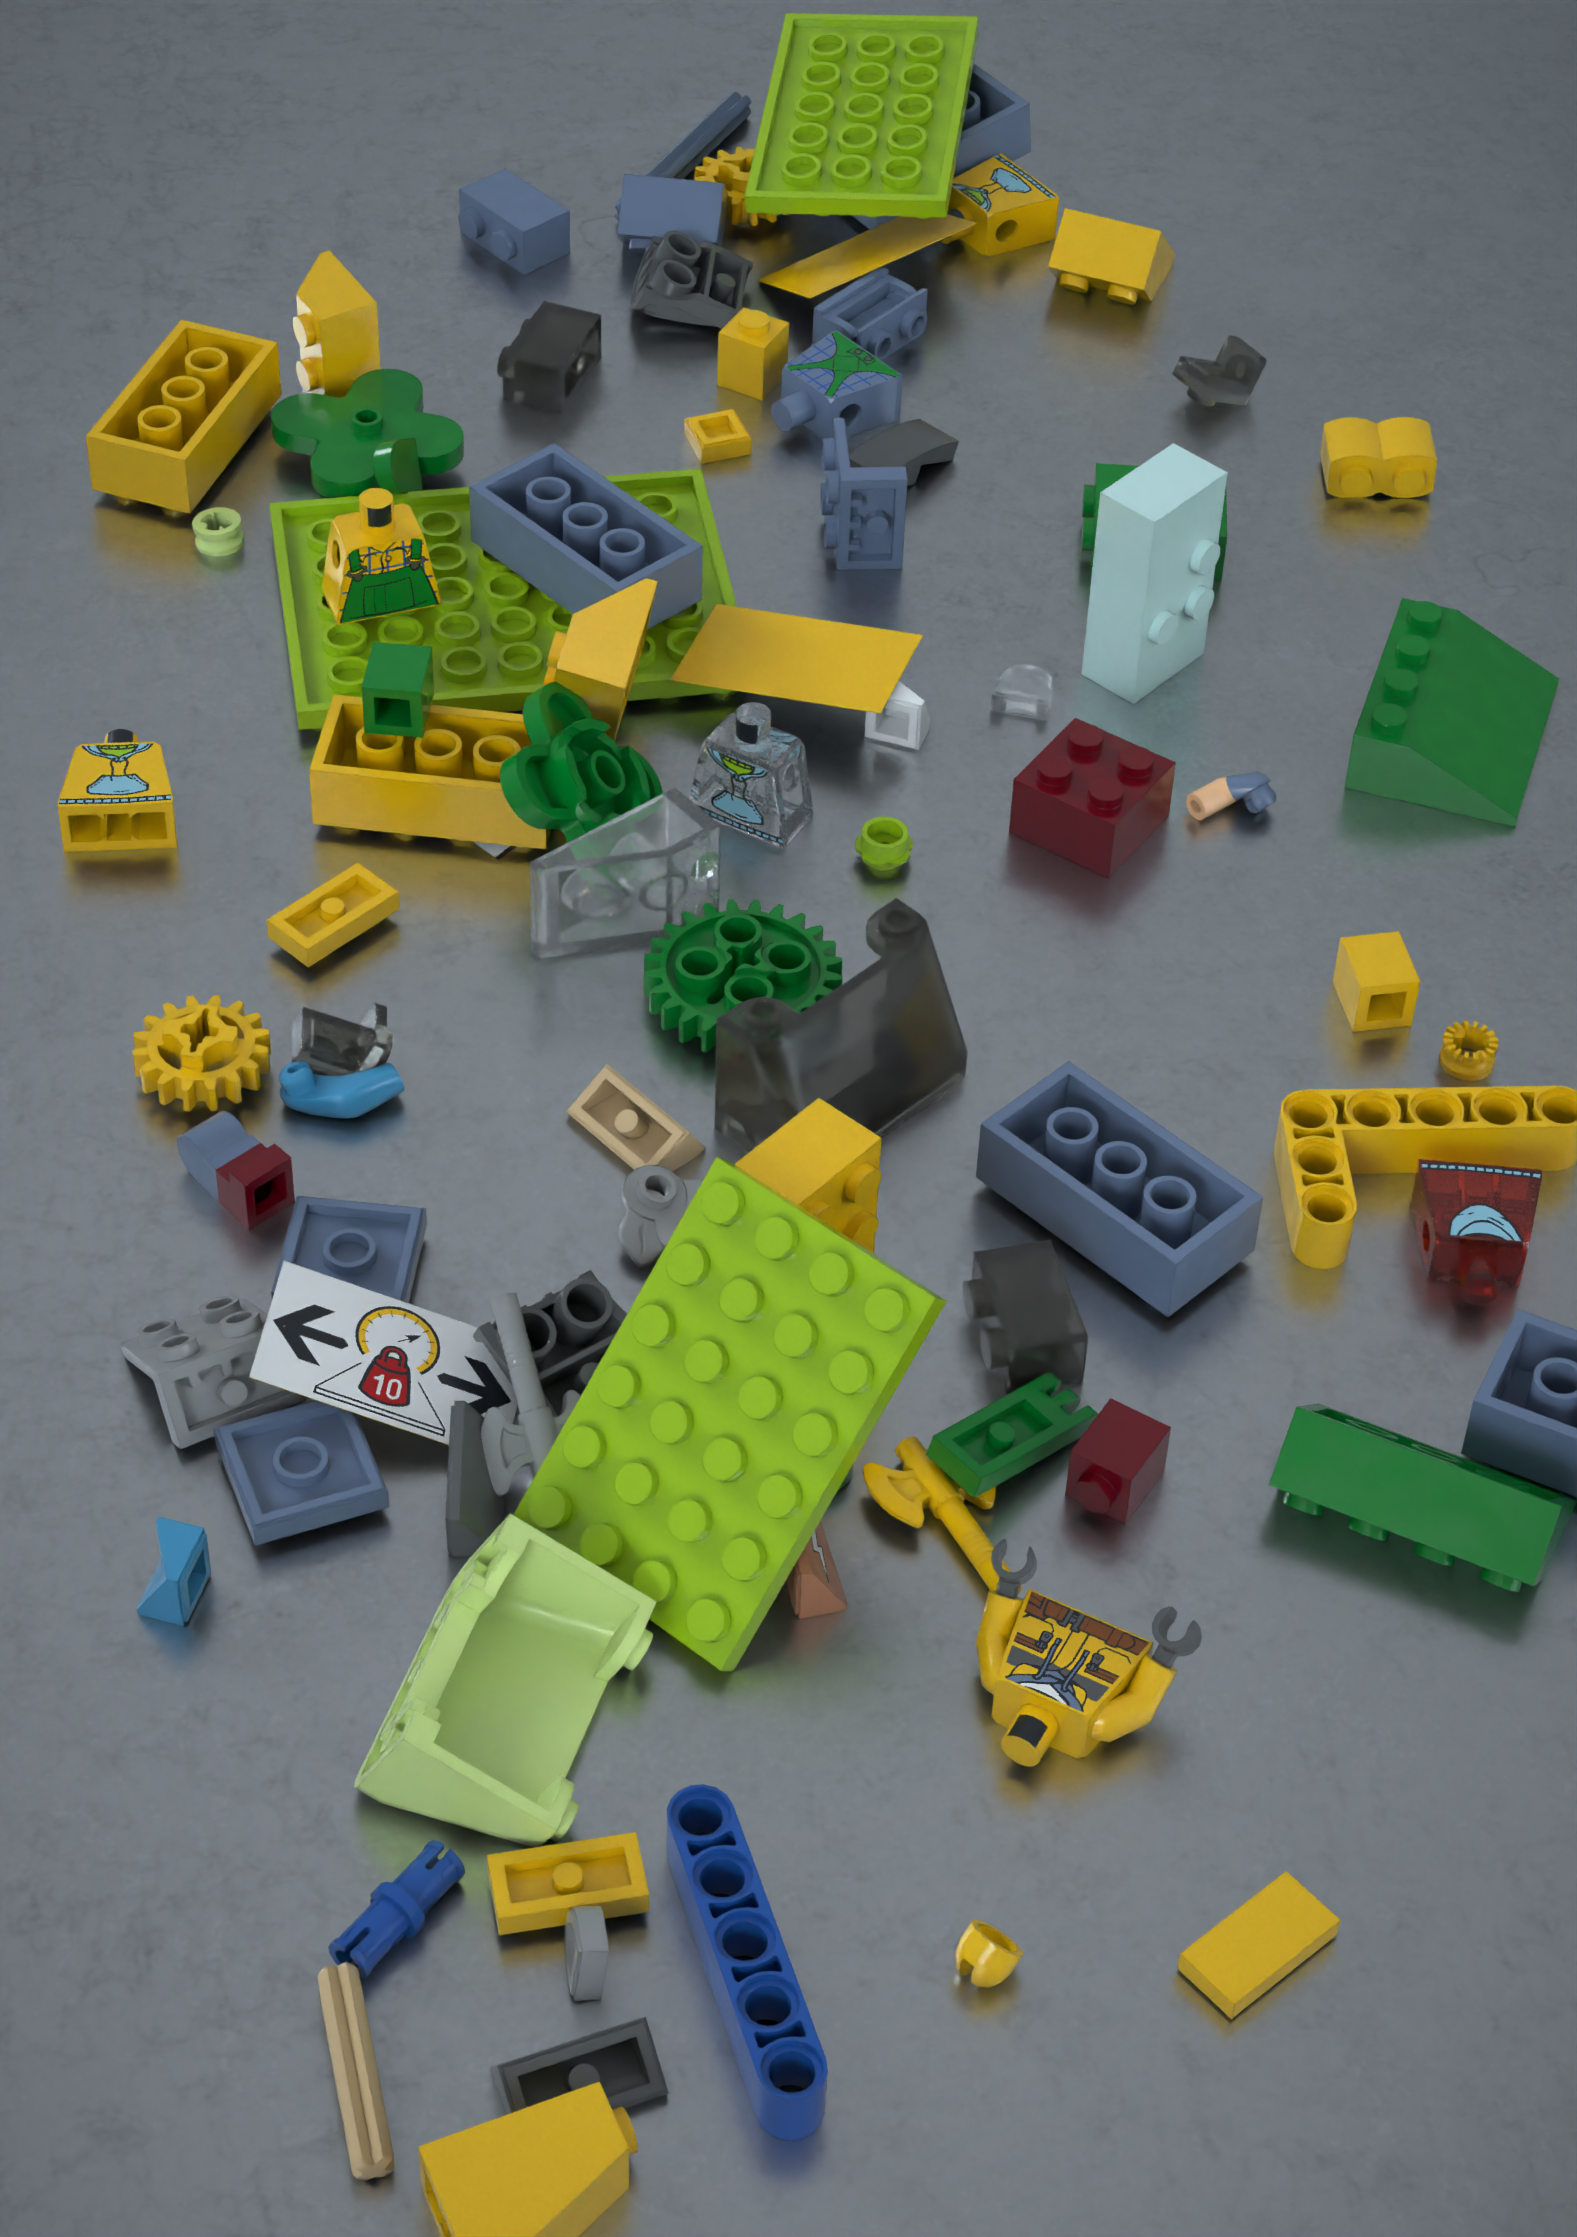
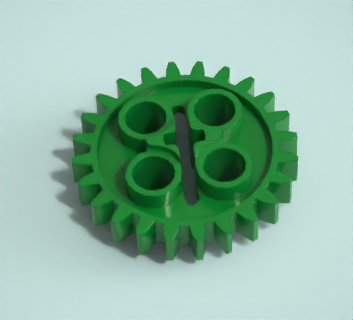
M728 899L726 911L718 912L711 904L705 903L703 917L698 918L694 914L684 911L681 916V927L666 922L663 925V938L652 937L651 953L644 955L643 994L644 997L649 998L650 1014H661V1028L663 1030L679 1026V1041L682 1043L698 1036L701 1038V1051L703 1052L709 1051L716 1043L724 1044L726 1057H732L738 1046H747L751 1056L756 1058L760 1053V1045L769 1044L774 1051L780 1054L783 1053L785 1038L803 1045L806 1043V1029L821 1033L824 1030V1017L834 1018L836 1015L837 1001H840L842 998L843 961L841 957H836L835 941H823V927L821 925L805 929L806 915L803 913L797 914L790 919L783 918L784 905L778 904L769 913L761 912L759 900H753L748 910H739L734 899Z

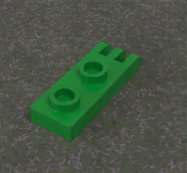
M1047 1372L933 1435L926 1456L967 1493L976 1498L1082 1437L1098 1413L1089 1405L1074 1412L1080 1404L1081 1398L1071 1389H1066L1055 1395L1062 1382L1053 1373Z

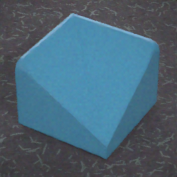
M158 1517L155 1523L160 1562L137 1606V1613L141 1616L183 1626L185 1622H188L211 1575L207 1534L203 1527Z

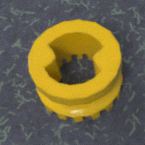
M1463 1020L1462 1025L1459 1022H1454L1452 1027L1448 1026L1443 1034V1045L1439 1053V1063L1443 1070L1453 1078L1463 1081H1477L1491 1074L1495 1065V1055L1499 1047L1498 1037H1494L1495 1032L1493 1029L1488 1031V1026L1485 1024L1482 1027H1478L1479 1022L1473 1021V1025H1469L1468 1020ZM1462 1049H1470L1476 1051L1473 1052L1472 1057H1469V1052L1467 1051L1464 1055H1461Z

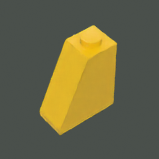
M599 2081L418 2146L421 2188L441 2237H578L629 2189V2156L638 2152L637 2139L626 2110L622 2106L612 2110Z

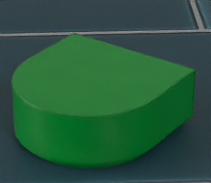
M406 438L380 443L373 459L374 475L379 487L388 490L391 494L423 491L416 439Z

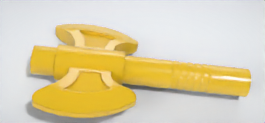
M908 1437L902 1440L895 1448V1454L903 1464V1471L893 1470L876 1463L864 1465L862 1473L867 1489L884 1510L912 1527L921 1528L924 1522L923 1509L929 1508L937 1519L942 1520L988 1588L996 1591L999 1577L991 1562L994 1547L963 1503L964 1500H967L981 1509H989L994 1504L995 1487L973 1498L926 1456L927 1450L917 1437ZM1002 1560V1568L1011 1572L1007 1564ZM1021 1585L1019 1586V1590H1018L1017 1596H1018L1019 1593L1021 1592V1589H1022V1586H1021Z

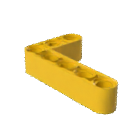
M1565 1086L1307 1089L1290 1093L1281 1102L1273 1156L1290 1247L1294 1256L1302 1264L1317 1269L1335 1268L1345 1261L1349 1253L1357 1211V1201L1351 1174L1468 1172L1422 1169V1162L1479 1165L1523 1171H1558L1572 1167L1577 1163V1090Z

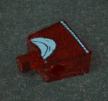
M1418 1159L1409 1209L1426 1276L1433 1281L1459 1283L1460 1297L1465 1302L1474 1305H1484L1494 1301L1499 1294V1287L1513 1288L1519 1285L1529 1248L1542 1181V1170Z

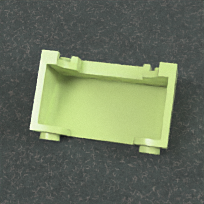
M510 1513L468 1559L445 1593L359 1770L354 1787L382 1804L533 1848L540 1847L548 1839L555 1843L559 1842L570 1828L579 1809V1803L571 1799L575 1784L567 1780L566 1776L608 1681L622 1666L633 1670L649 1648L653 1633L645 1628L656 1605V1601Z

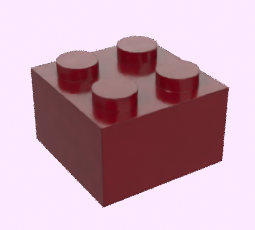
M1074 718L1014 778L1009 833L1110 879L1169 816L1176 762L1104 731L1095 725Z

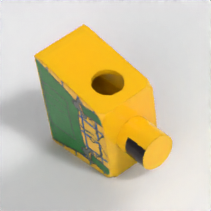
M371 488L363 491L359 496V512L338 515L330 522L322 592L337 625L441 605L437 583L422 530L410 505L403 503L394 505L393 495L388 490Z

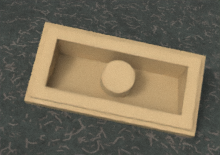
M608 1064L605 1065L566 1111L634 1170L645 1165H657L673 1172L696 1158L706 1148L689 1131Z

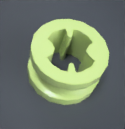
M226 507L209 508L197 514L192 521L193 531L196 535V547L202 553L211 556H226L237 552L244 544V535L240 530L242 527L241 517L233 509Z

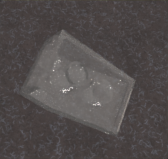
M675 787L531 861L532 953L538 959L651 944L652 937L663 938V925L666 922L681 927V916L684 911L700 918L704 915V904L709 903L719 912L721 825Z

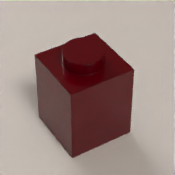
M1110 1398L1070 1451L1065 1496L1079 1502L1089 1511L1102 1513L1126 1525L1165 1471L1171 1427Z

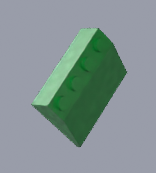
M1402 598L1353 734L1344 788L1515 827L1557 691L1559 678L1460 611L1438 606L1429 601H1414Z

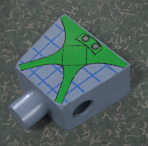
M835 330L785 364L782 369L781 399L772 404V417L782 431L787 432L803 425L822 439L832 438L833 418H844L846 436L850 437L900 419L903 375Z

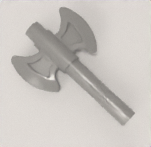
M517 1293L503 1294L490 1300L520 1412L517 1416L519 1425L509 1422L497 1407L488 1409L482 1421L481 1438L493 1489L499 1497L504 1496L508 1492L514 1475L521 1467L530 1465L533 1478L535 1477L581 1396L574 1390L567 1391L563 1395V1407L560 1416L553 1417L551 1407H547Z

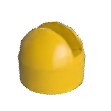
M973 1919L959 1939L955 1950L958 1971L964 1976L971 1974V1983L977 1987L987 1988L1005 1980L1023 1956V1951L1011 1938L994 1926L977 1919Z

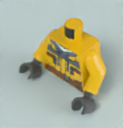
M1003 1539L997 1543L992 1551L991 1562L999 1577L996 1591L990 1590L988 1592L976 1638L981 1685L994 1695L991 1717L997 1724L1008 1728L1000 1742L1004 1753L1014 1762L1024 1766L1037 1765L1048 1747L1074 1758L1087 1757L1100 1741L1110 1743L1149 1724L1178 1672L1172 1666L1176 1658L1190 1655L1200 1646L1202 1634L1197 1622L1193 1620L1190 1623L1182 1639L1168 1641L1167 1632L1176 1619L1177 1611L1170 1606L1161 1609L1155 1615L1152 1623V1633L1155 1640L1159 1643L1152 1655L1154 1642L1031 1589L1026 1593L1024 1600L1017 1597L1019 1586L1033 1578L1037 1570L1035 1554L1029 1546L1025 1566L1020 1571L1008 1572L1002 1568L1007 1541Z

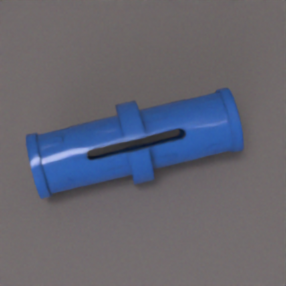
M435 1840L429 1841L424 1846L423 1851L392 1883L387 1881L380 1883L370 1895L372 1897L370 1899L371 1905L339 1938H335L329 1944V1953L334 1962L340 1965L345 1962L352 1963L355 1961V1966L359 1970L360 1980H365L370 1975L371 1970L403 1936L407 1938L414 1937L425 1924L423 1922L425 1920L424 1914L455 1882H459L465 1874L464 1865L455 1852L449 1849L439 1860L437 1856L444 1850V1844Z

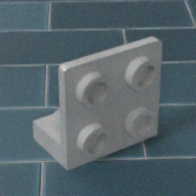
M229 1295L212 1299L200 1306V1314L178 1322L175 1319H161L150 1322L137 1330L138 1337L121 1343L124 1357L154 1380L172 1443L180 1449L215 1436L214 1428L289 1408L307 1401L305 1396L249 1378L268 1314L245 1298L239 1299L237 1296Z

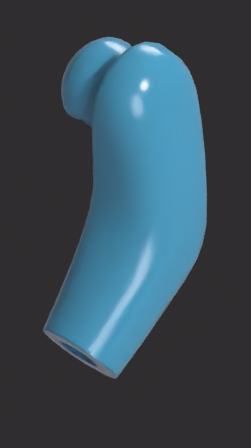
M295 1061L286 1065L279 1074V1081L282 1085L280 1097L286 1106L295 1111L330 1118L349 1119L359 1117L404 1091L402 1079L391 1063L348 1075L325 1076L313 1074L308 1063Z

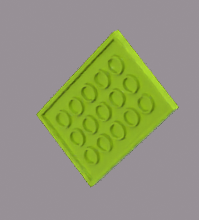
M786 13L744 195L746 213H766L769 215L815 214L818 216L860 215L867 217L900 216L920 219L931 217L947 218L979 36L978 16Z
M716 1157L513 1515L655 1600L656 1605L649 1620L720 1671H734L947 1301L732 1162Z

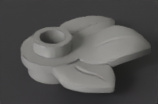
M657 1165L638 1167L627 1176L621 1193L622 1202L627 1213L619 1227V1239L623 1249L637 1266L643 1268L651 1264L662 1254L704 1179H680L671 1170ZM647 1190L657 1191L663 1197L653 1196Z

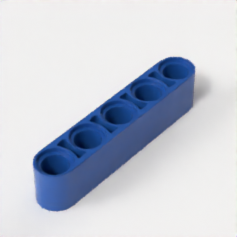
M705 1784L691 1785L679 1790L670 1799L667 1807V1864L756 2119L762 2129L775 2138L786 2141L801 2140L813 2134L822 2124L825 2114L828 2076L826 2057L733 1803L727 1794L716 1787ZM701 1832H702V1833H706V1834H708V1835L697 1836V1835H693L692 1833H701ZM718 1893H725L732 1896L720 1898L712 1895ZM747 1955L756 1959L741 1961L734 1959V1957ZM770 2019L778 2021L779 2024L774 2026H764L757 2024L755 2022L758 2020ZM792 2084L800 2086L805 2090L788 2093L781 2091L778 2087Z

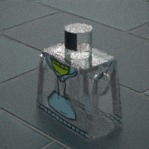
M757 702L742 704L737 708L736 713L729 714L704 740L697 761L688 801V810L784 849L813 817V802L804 743L799 737L772 727L771 711L766 705Z

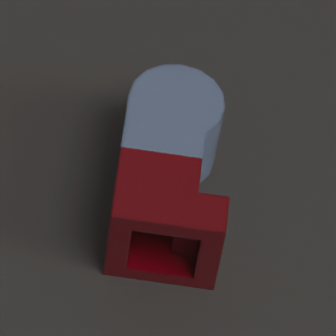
M220 1111L177 1138L178 1152L188 1172L248 1231L295 1203L291 1157L276 1144L266 1148L253 1135L249 1136L241 1123L229 1112ZM259 1186L266 1187L271 1192L265 1200L255 1203L254 1189Z

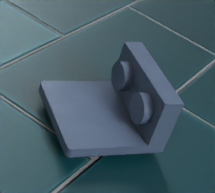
M833 418L832 438L822 439L823 471H826V483L820 484L821 515H825V548L835 549L837 570L902 569L908 482L906 467H850L844 418Z

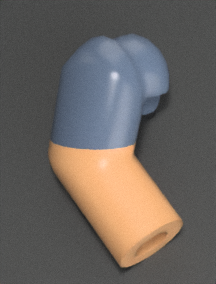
M1260 772L1220 777L1188 794L1186 797V807L1192 817L1197 820H1203L1243 798L1248 810L1256 814L1275 803L1276 793L1268 784L1271 780Z

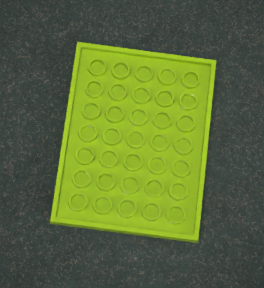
M701 468L603 476L703 546L702 600L647 630L644 647L627 701L656 698L670 699L678 696L735 692L733 690L670 681L715 605L722 604L737 607ZM469 487L392 494L394 505L401 503L410 505L422 530L437 583L441 605L337 625L322 592L330 522L338 515L359 512V496L269 503L298 730L322 729L334 694L362 697V683L373 642L432 647L434 695L431 705L496 712L523 710L525 699L543 687L548 668L546 663L555 632L567 634L573 614L471 541Z

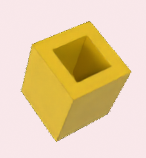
M743 307L718 333L717 385L763 401L782 381V369L788 362L789 322L768 316L759 310H750Z
M1400 932L1340 937L1332 982L1352 1031L1359 1032L1412 1026L1420 979Z

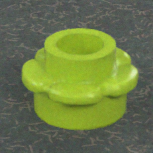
M887 816L868 820L862 826L861 834L855 840V850L861 854L862 861L874 869L884 871L894 869L906 863L911 856L910 851L913 848V841L909 836L907 826L902 821Z

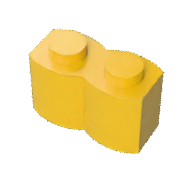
M1348 417L1324 423L1320 456L1327 493L1337 497L1363 498L1381 492L1391 497L1414 498L1433 492L1437 457L1430 423L1413 417H1396L1375 423L1363 418Z

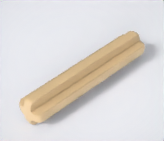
M347 1962L338 1966H326L321 1969L317 1976L318 1989L351 2171L359 2180L366 2181L373 2177H385L393 2171L395 2166L394 2154L359 1970L355 1965Z

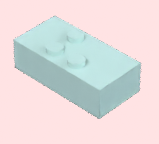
M1174 443L1100 492L1081 674L1133 705L1204 654L1209 610L1215 596L1212 588L1215 565L1220 556L1218 542L1228 472Z

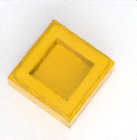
M734 409L684 419V435L701 464L751 454L752 439Z

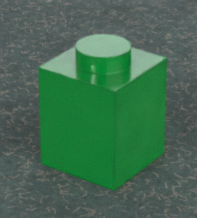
M373 642L362 683L364 733L423 738L434 695L432 647Z

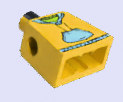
M1000 153L953 178L947 214L973 221L977 224L940 241L947 244L961 238L980 254L993 256L1056 239L1059 196Z
M115 729L105 736L104 743L81 744L74 749L58 799V814L64 852L178 848L173 796L160 744L154 741L139 742L137 735L132 731Z

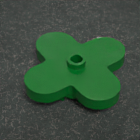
M378 369L367 372L358 377L347 395L341 398L315 393L292 395L278 402L271 412L272 435L275 442L288 451L312 455L310 459L312 485L319 494L327 498L360 496L367 489L380 488L374 475L373 459L378 445L384 441L415 438L421 475H435L450 471L458 466L464 457V433L460 425L444 416L423 413V386L417 377L403 370Z
M550 682L525 699L523 720L532 745L525 746L506 758L502 763L500 769L502 791L512 810L528 825L537 829L561 830L565 835L573 860L584 878L595 888L603 892L615 893L638 880L642 874L643 854L634 828L641 826L661 812L663 807L662 787L650 763L630 745L618 746L611 737L606 735L604 732L611 726L604 721L593 718L590 709L579 695L558 682Z

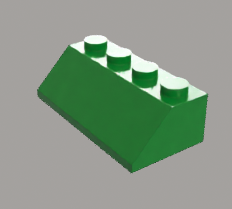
M1319 1403L1296 1407L1268 1484L1285 1491L1282 1502L1288 1506L1316 1516H1322L1325 1507L1351 1516L1347 1525L1351 1530L1381 1541H1387L1390 1532L1416 1541L1413 1553L1453 1567L1456 1557L1482 1566L1479 1578L1514 1592L1520 1591L1522 1583L1535 1586L1542 1581L1576 1503V1500Z

